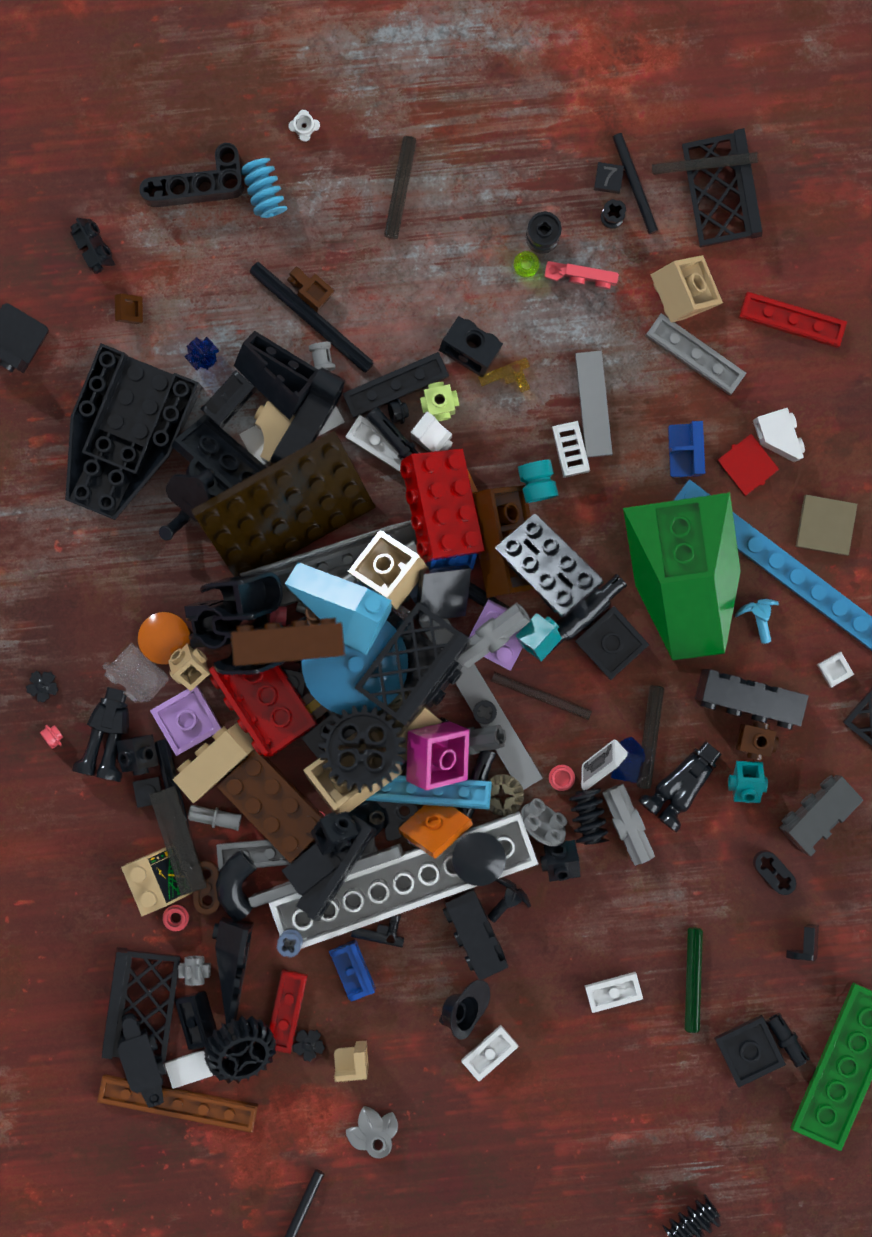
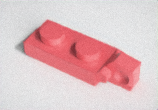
M551 261L547 262L545 278L557 282L563 277H568L571 283L584 285L585 281L595 282V287L610 289L611 286H616L619 277L617 272Z

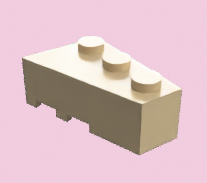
M238 722L229 729L222 727L212 736L215 741L210 746L205 743L195 752L197 758L192 762L188 759L177 768L179 774L173 781L193 803L204 796L254 750L251 744L254 741L249 732L245 733L241 729Z

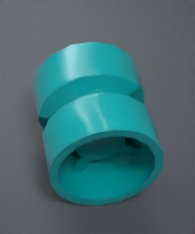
M551 459L518 466L520 481L526 484L522 489L525 503L538 502L559 496L556 481L550 478L554 474Z

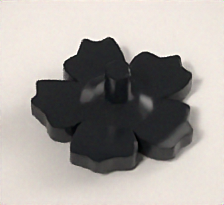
M39 671L31 673L30 682L34 684L27 685L26 692L30 693L31 696L37 695V701L44 703L47 699H50V694L56 695L59 691L57 683L53 682L56 676L52 672H43L41 674Z
M304 1029L298 1031L296 1037L298 1042L293 1044V1052L299 1056L304 1053V1061L311 1062L316 1057V1053L322 1054L325 1049L323 1041L318 1040L321 1037V1033L318 1030H309L308 1033Z

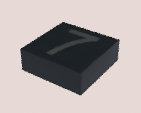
M598 162L594 190L619 194L624 166Z

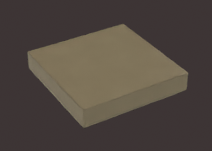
M804 495L795 547L848 556L858 504Z

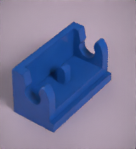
M356 939L329 950L348 1000L352 1002L375 993L376 987Z

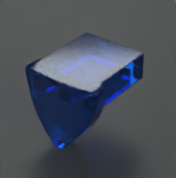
M628 737L619 742L628 752L627 757L611 772V778L637 783L641 762L645 761L646 756L641 745L633 737Z

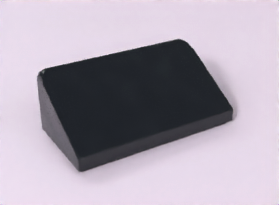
M206 991L174 999L188 1050L204 1048L207 1044V1037L213 1036V1029H217Z

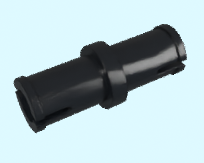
M781 1013L771 1016L766 1021L779 1040L778 1045L780 1048L785 1049L795 1067L802 1066L810 1059L799 1044L797 1034L790 1030Z

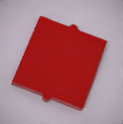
M752 434L737 445L733 444L731 450L717 460L744 496L759 485L763 486L765 480L779 470Z

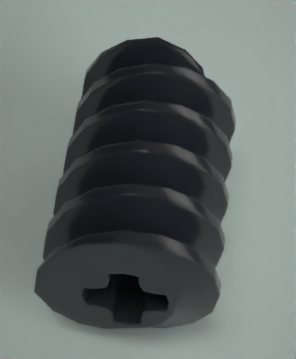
M601 788L579 790L575 792L574 796L569 798V801L577 803L575 807L570 809L571 812L579 813V816L572 819V822L581 824L580 827L574 829L575 833L582 834V837L577 839L576 843L590 845L609 841V839L601 838L608 833L607 829L600 827L606 823V819L598 817L605 812L604 808L596 807L603 802V799L594 796L601 792Z
M706 1194L703 1195L705 1204L695 1200L696 1210L690 1206L686 1207L687 1217L678 1212L680 1222L677 1223L670 1218V1229L662 1224L669 1237H694V1235L696 1237H704L702 1229L709 1234L713 1232L711 1223L717 1227L721 1226L720 1214Z

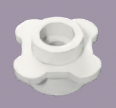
M307 110L299 111L294 120L289 122V130L296 132L300 140L304 142L308 141L310 135L320 128L319 121L314 120ZM302 124H306L307 127L303 128Z

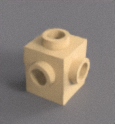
M186 644L182 649H177L168 660L171 669L170 675L178 684H183L188 690L192 691L210 674L206 663L208 659L200 649L196 648L194 650L190 645Z

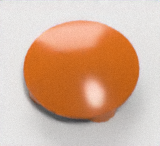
M168 612L153 614L142 623L139 629V648L148 660L157 664H169L168 660L177 649H182L186 644L190 645V629L175 614Z

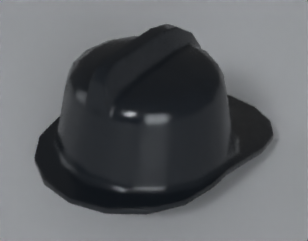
M475 980L465 988L462 994H453L445 1000L439 1022L450 1028L457 1039H465L470 1035L474 1026L488 1007L490 1000L488 983L484 980Z

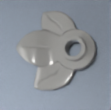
M364 1106L358 1118L359 1127L346 1129L347 1138L354 1148L367 1150L369 1155L374 1158H384L391 1152V1139L398 1130L396 1116L391 1112L381 1118L374 1109ZM378 1139L383 1143L381 1150H377L374 1146L375 1141Z

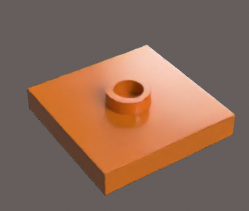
M424 805L398 829L402 836L436 859L473 826V823L469 817L454 807Z

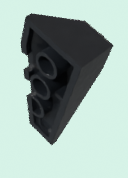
M222 917L220 923H215L212 939H216L215 950L226 1024L231 1022V1018L235 1021L237 1019L254 922L243 920L235 922L232 918Z

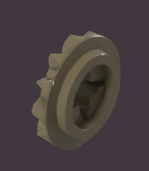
M499 774L488 780L492 782L490 811L494 815H502L504 817L516 813L524 801V791L519 781L506 774ZM501 785L505 794L513 795L506 798L504 806L501 798L493 797L499 794Z

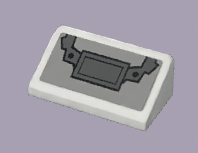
M612 740L582 764L581 788L583 790H588L616 769L627 757L628 752L617 740Z

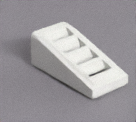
M578 421L552 426L563 478L589 472V463ZM574 430L575 435L560 437V432ZM572 440L577 442L576 445L563 447L562 445L563 442ZM579 451L578 455L565 457V452ZM581 460L580 465L571 467L567 465V462Z

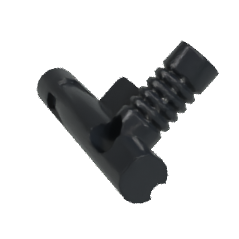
M397 914L390 917L388 926L378 924L377 932L362 928L352 930L351 937L402 948L404 937L397 936L401 915ZM392 935L395 941L391 942L386 939Z

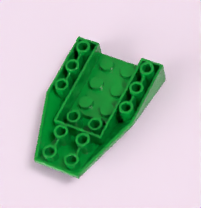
M730 493L623 508L635 586L671 659L679 660L725 654L741 573Z

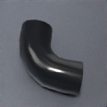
M241 849L235 852L222 866L216 882L217 900L224 911L235 922L244 919L253 908L248 897L243 892L242 885L245 879L257 869L252 860Z

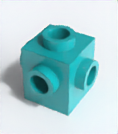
M736 761L734 773L728 777V790L733 791L734 802L760 803L762 793H766L768 788V779L764 776L763 762Z

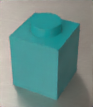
M537 613L516 635L522 648L539 661H542L562 639L557 630L559 628L558 624L547 616L544 619Z

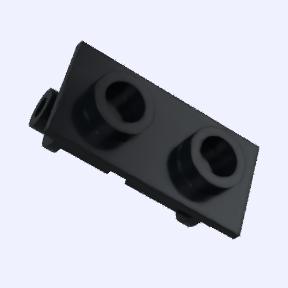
M77 218V223L70 227L72 230L70 233L79 250L85 247L89 248L82 254L89 270H93L97 274L104 270L103 266H115L112 252L104 244L97 224L92 219Z

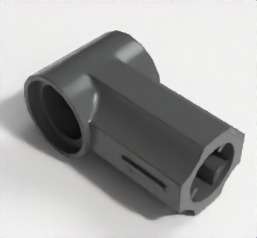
M501 725L477 729L475 727L467 728L469 729V755L478 754L480 751L505 747L506 734Z

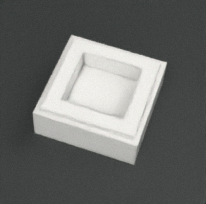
M838 652L817 664L830 688L854 675L842 652Z

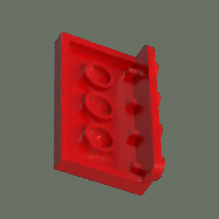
M463 448L416 453L404 458L401 461L400 473L405 481L406 501L411 509V525L416 533L417 553L423 561L430 562L435 559L477 554L485 551Z
M280 665L258 674L235 675L218 673L214 666L209 668L212 674L209 677L216 689H221L226 696L223 699L226 706L232 712L235 710L240 718L237 720L239 726L245 733L249 732L254 740L251 744L259 755L263 754L266 757L274 756L318 725Z

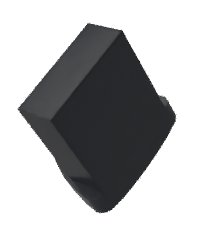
M806 925L804 927L803 950H787L786 958L816 961L818 956L819 925Z

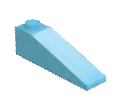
M297 562L285 583V586L319 620L336 618V623L342 622L344 644L364 655H367L392 611L390 599L366 587Z

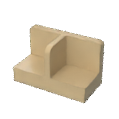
M356 1041L355 1047L338 1048L335 1050V1082L367 1079L369 1069L367 1041Z

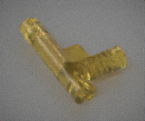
M525 357L486 373L483 378L479 376L478 380L481 387L501 378H504L506 384L517 381L520 392L523 393L530 390L528 381H526L527 379L524 376L525 374H523V369L530 367ZM519 365L520 371L516 372L512 369V366Z

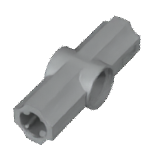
M516 602L495 619L491 618L470 637V644L458 660L462 665L469 668L489 652L493 653L501 648L510 639V636L521 630L531 621L526 610Z
M619 784L602 792L613 816L612 822L621 841H624L633 864L636 866L654 858V852L644 832L646 829L637 809H634L624 785Z

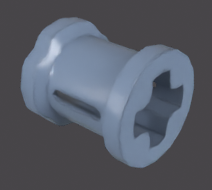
M294 929L285 930L278 939V952L282 956H296L303 944L302 935ZM286 938L296 941L294 949L291 946H284Z

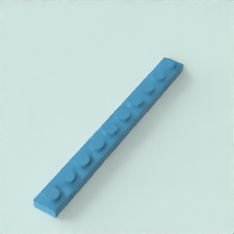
M689 479L673 501L709 496L710 494ZM733 512L738 551L872 651V616Z

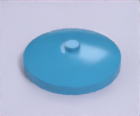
M386 620L367 655L345 645L346 656L301 660L303 678L312 696L326 709L342 715L343 709L348 714H352V706H355L358 712L362 711L363 705H366L367 711L370 713L374 707H377V710L380 711L382 708L357 691L355 686L397 630ZM400 637L397 641L399 651L406 650L404 641ZM395 645L389 652H395ZM396 655L385 657L381 662L383 673L398 670ZM399 655L401 670L408 669V655ZM377 667L373 674L379 673V667ZM402 673L403 683H405L407 673ZM399 674L383 676L385 691L401 689ZM380 677L370 678L363 688L371 694L382 692ZM399 693L386 695L387 705H389ZM383 696L376 697L381 702H383Z

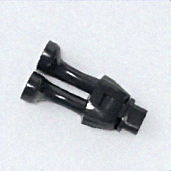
M107 687L105 698L100 699L87 723L92 729L86 751L82 759L74 763L72 771L95 776L96 762L103 734L108 733L105 750L96 777L121 782L122 773L116 768V741L121 740L122 734H128L129 712L128 708H124L128 706L125 703L127 691Z

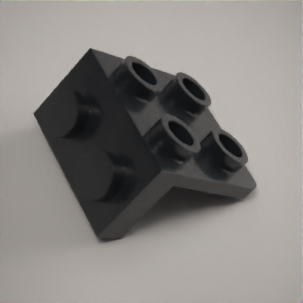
M8 303L3 304L0 309V365L12 373L14 369L24 373L49 333V329L44 324Z

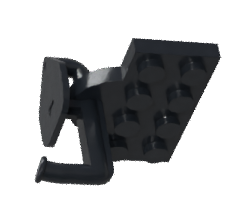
M206 414L174 439L171 447L188 460L190 464L186 469V475L174 474L166 486L167 496L181 511L168 525L162 526L159 529L160 537L166 541L171 540L173 535L188 523L191 518L198 522L193 515V508L267 468Z

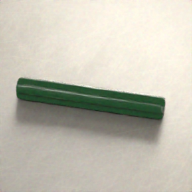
M698 927L688 928L685 1030L689 1033H698L700 1031L703 931Z

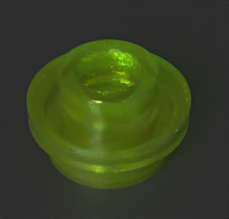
M530 251L519 253L513 263L515 272L524 278L534 276L540 266L538 257ZM529 261L531 267L524 269L521 265L522 262Z

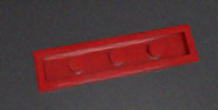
M748 291L745 294L738 317L839 348L847 325V321Z

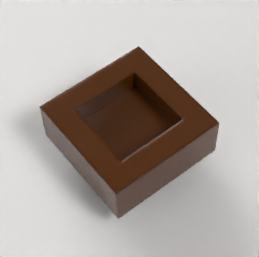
M116 294L115 321L132 324L143 323V298L129 294Z

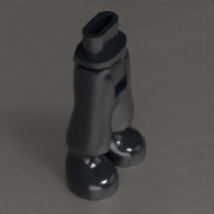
M705 741L699 750L695 748L674 771L657 784L654 795H642L638 801L656 816L667 800H671L668 807L657 818L677 833L681 827L678 815L690 808L699 790L711 775L712 768L717 766L715 762L722 754Z

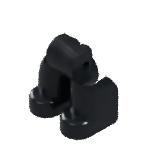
M273 572L253 573L247 576L224 578L201 586V593L220 589L224 600H209L184 606L186 621H191L193 633L189 635L191 648L208 647L217 649L228 644L232 646L231 633L238 631L237 629H229L228 620L255 619L277 610L283 598V588L278 576ZM265 625L257 627L254 630H264ZM233 649L228 658L213 662L214 668L218 673L228 675L258 674L284 663L274 662L234 666Z

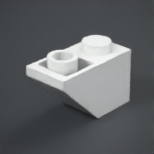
M788 407L759 416L753 420L761 446L792 462L804 458V443L801 438H797L794 429L797 428V422L794 414L789 413Z

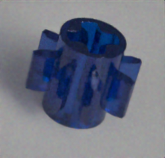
M196 337L186 346L189 354H186L185 358L195 370H198L200 367L208 370L217 362L216 353L219 352V349L208 337L204 338V340Z

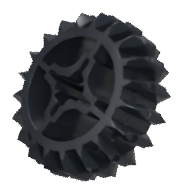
M241 1016L238 1021H235L231 1018L230 1023H221V1029H213V1036L207 1037V1044L204 1046V1059L209 1071L219 1081L226 1080L229 1084L235 1080L239 1084L241 1079L249 1081L251 1076H259L260 1070H267V1064L273 1062L272 1057L276 1054V1040L270 1027L262 1022L261 1019L256 1020L251 1016L246 1020Z

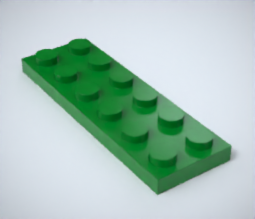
M854 982L851 985L790 1127L795 1132L839 1151H842L872 1081V990Z

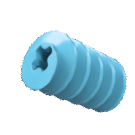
M270 158L253 160L245 164L241 169L242 175L246 176L244 183L249 186L247 192L252 196L250 202L253 206H256L254 214L261 218H270L287 210V206L278 205V203L284 200V196L275 195V193L281 190V187L272 186V183L276 182L278 177L269 176V173L275 170L274 166H266Z

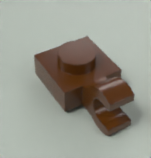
M295 267L289 273L290 277L287 281L294 287L300 288L297 296L316 312L334 294L335 290L316 274L309 278L298 267Z

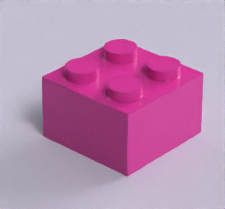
M444 722L408 730L406 781L424 790H430L468 780L469 729L452 722Z

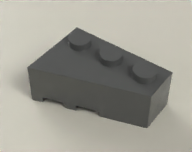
M830 775L820 784L821 789L815 795L813 793L807 795L800 804L802 806L796 812H789L781 820L783 824L779 829L799 851L810 857L816 852L813 846L822 837L824 840H827L832 834L830 830L839 822L843 823L863 801L860 795L842 776L835 775L833 777Z

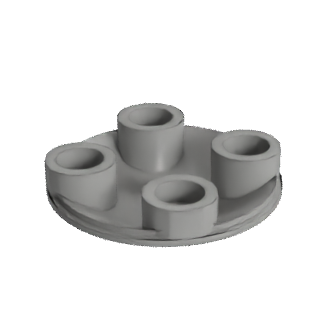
M538 798L523 806L521 817L524 827L532 837L548 846H558V844L560 845L564 842L567 819L563 814L555 813Z

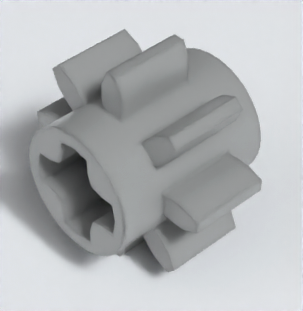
M204 956L185 957V963L178 965V978H185V985L205 984V978L211 976V963H205Z

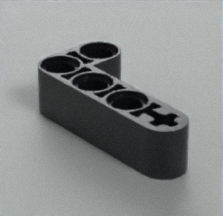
M222 143L215 151L216 170L146 178L140 184V194L147 205L156 208L238 198L244 191V180L241 173L242 162L239 152L233 144ZM232 153L235 157L231 162L225 163L222 161L225 154ZM235 179L238 183L234 188L228 189L225 187L226 181ZM203 182L211 183V188L205 192L200 191L199 186ZM177 185L185 186L182 194L176 195L173 193ZM156 188L157 191L154 193V196L150 197L149 194L152 193V189Z
M323 367L320 368L311 384L309 395L276 447L270 462L275 464L316 440L342 396L345 385L343 378Z

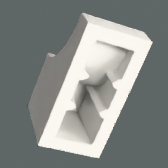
M428 411L411 431V439L428 452L449 450L453 444L450 441L452 433L444 428L437 421L436 417Z

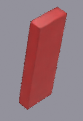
M282 969L270 1022V1029L276 1040L275 1051L291 1054L306 987L307 974Z

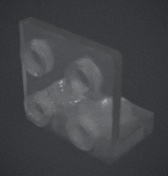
M130 643L114 662H106L102 666L106 670L104 675L114 684L119 683L126 688L124 693L135 703L137 701L141 703L151 701L171 679L133 643Z

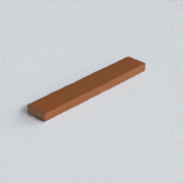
M106 1074L102 1076L98 1103L253 1133L258 1104L162 1086L164 1103L149 1108L141 1092L136 1093L130 1090L126 1078Z

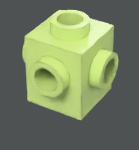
M444 382L429 384V389H424L425 397L420 398L423 413L428 411L436 417L438 422L451 419V415L455 414V406H459L456 390L451 391L450 384L444 385ZM443 396L445 399L444 403L437 404L434 400L435 397Z

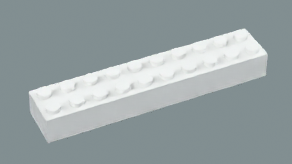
M518 811L468 829L436 859L417 847L403 852L400 858L348 875L320 921L311 920L307 917V913L296 907L302 897L298 893L269 902L279 934L281 935L288 929L297 930L303 938L302 949L476 887L461 880L456 874L452 863V855L457 842L471 833L483 832L490 834L503 846L506 863L499 878L538 865L520 812ZM286 938L284 946H291L294 949L296 941Z

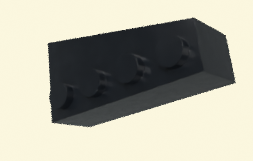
M702 669L695 700L701 701L700 706L716 710L717 705L726 707V713L741 716L742 712L752 714V720L767 723L768 718L778 721L777 726L792 730L793 725H802L809 696L774 686L771 687L756 681L744 680L734 675L720 674L719 671Z

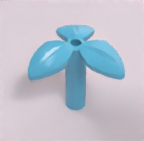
M760 599L758 603L750 602L742 606L735 614V617L746 612H752L755 615L761 643L771 642L767 621L771 614V605L779 606V602L772 599Z

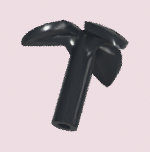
M505 878L495 880L504 885L506 891L504 897L487 915L492 922L495 923L508 908L517 906L522 901L528 908L531 907L530 900L522 888L517 889L514 882Z

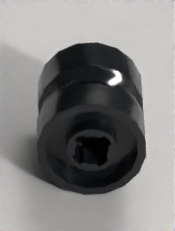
M546 211L538 212L532 216L526 233V242L531 250L536 253L545 254L555 249L562 231L561 222L558 217Z

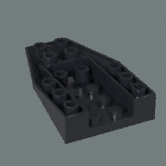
M100 343L71 414L65 500L116 520L170 457L174 449L171 447V444L181 434L203 388L201 384L177 373L171 374L131 358L122 351Z

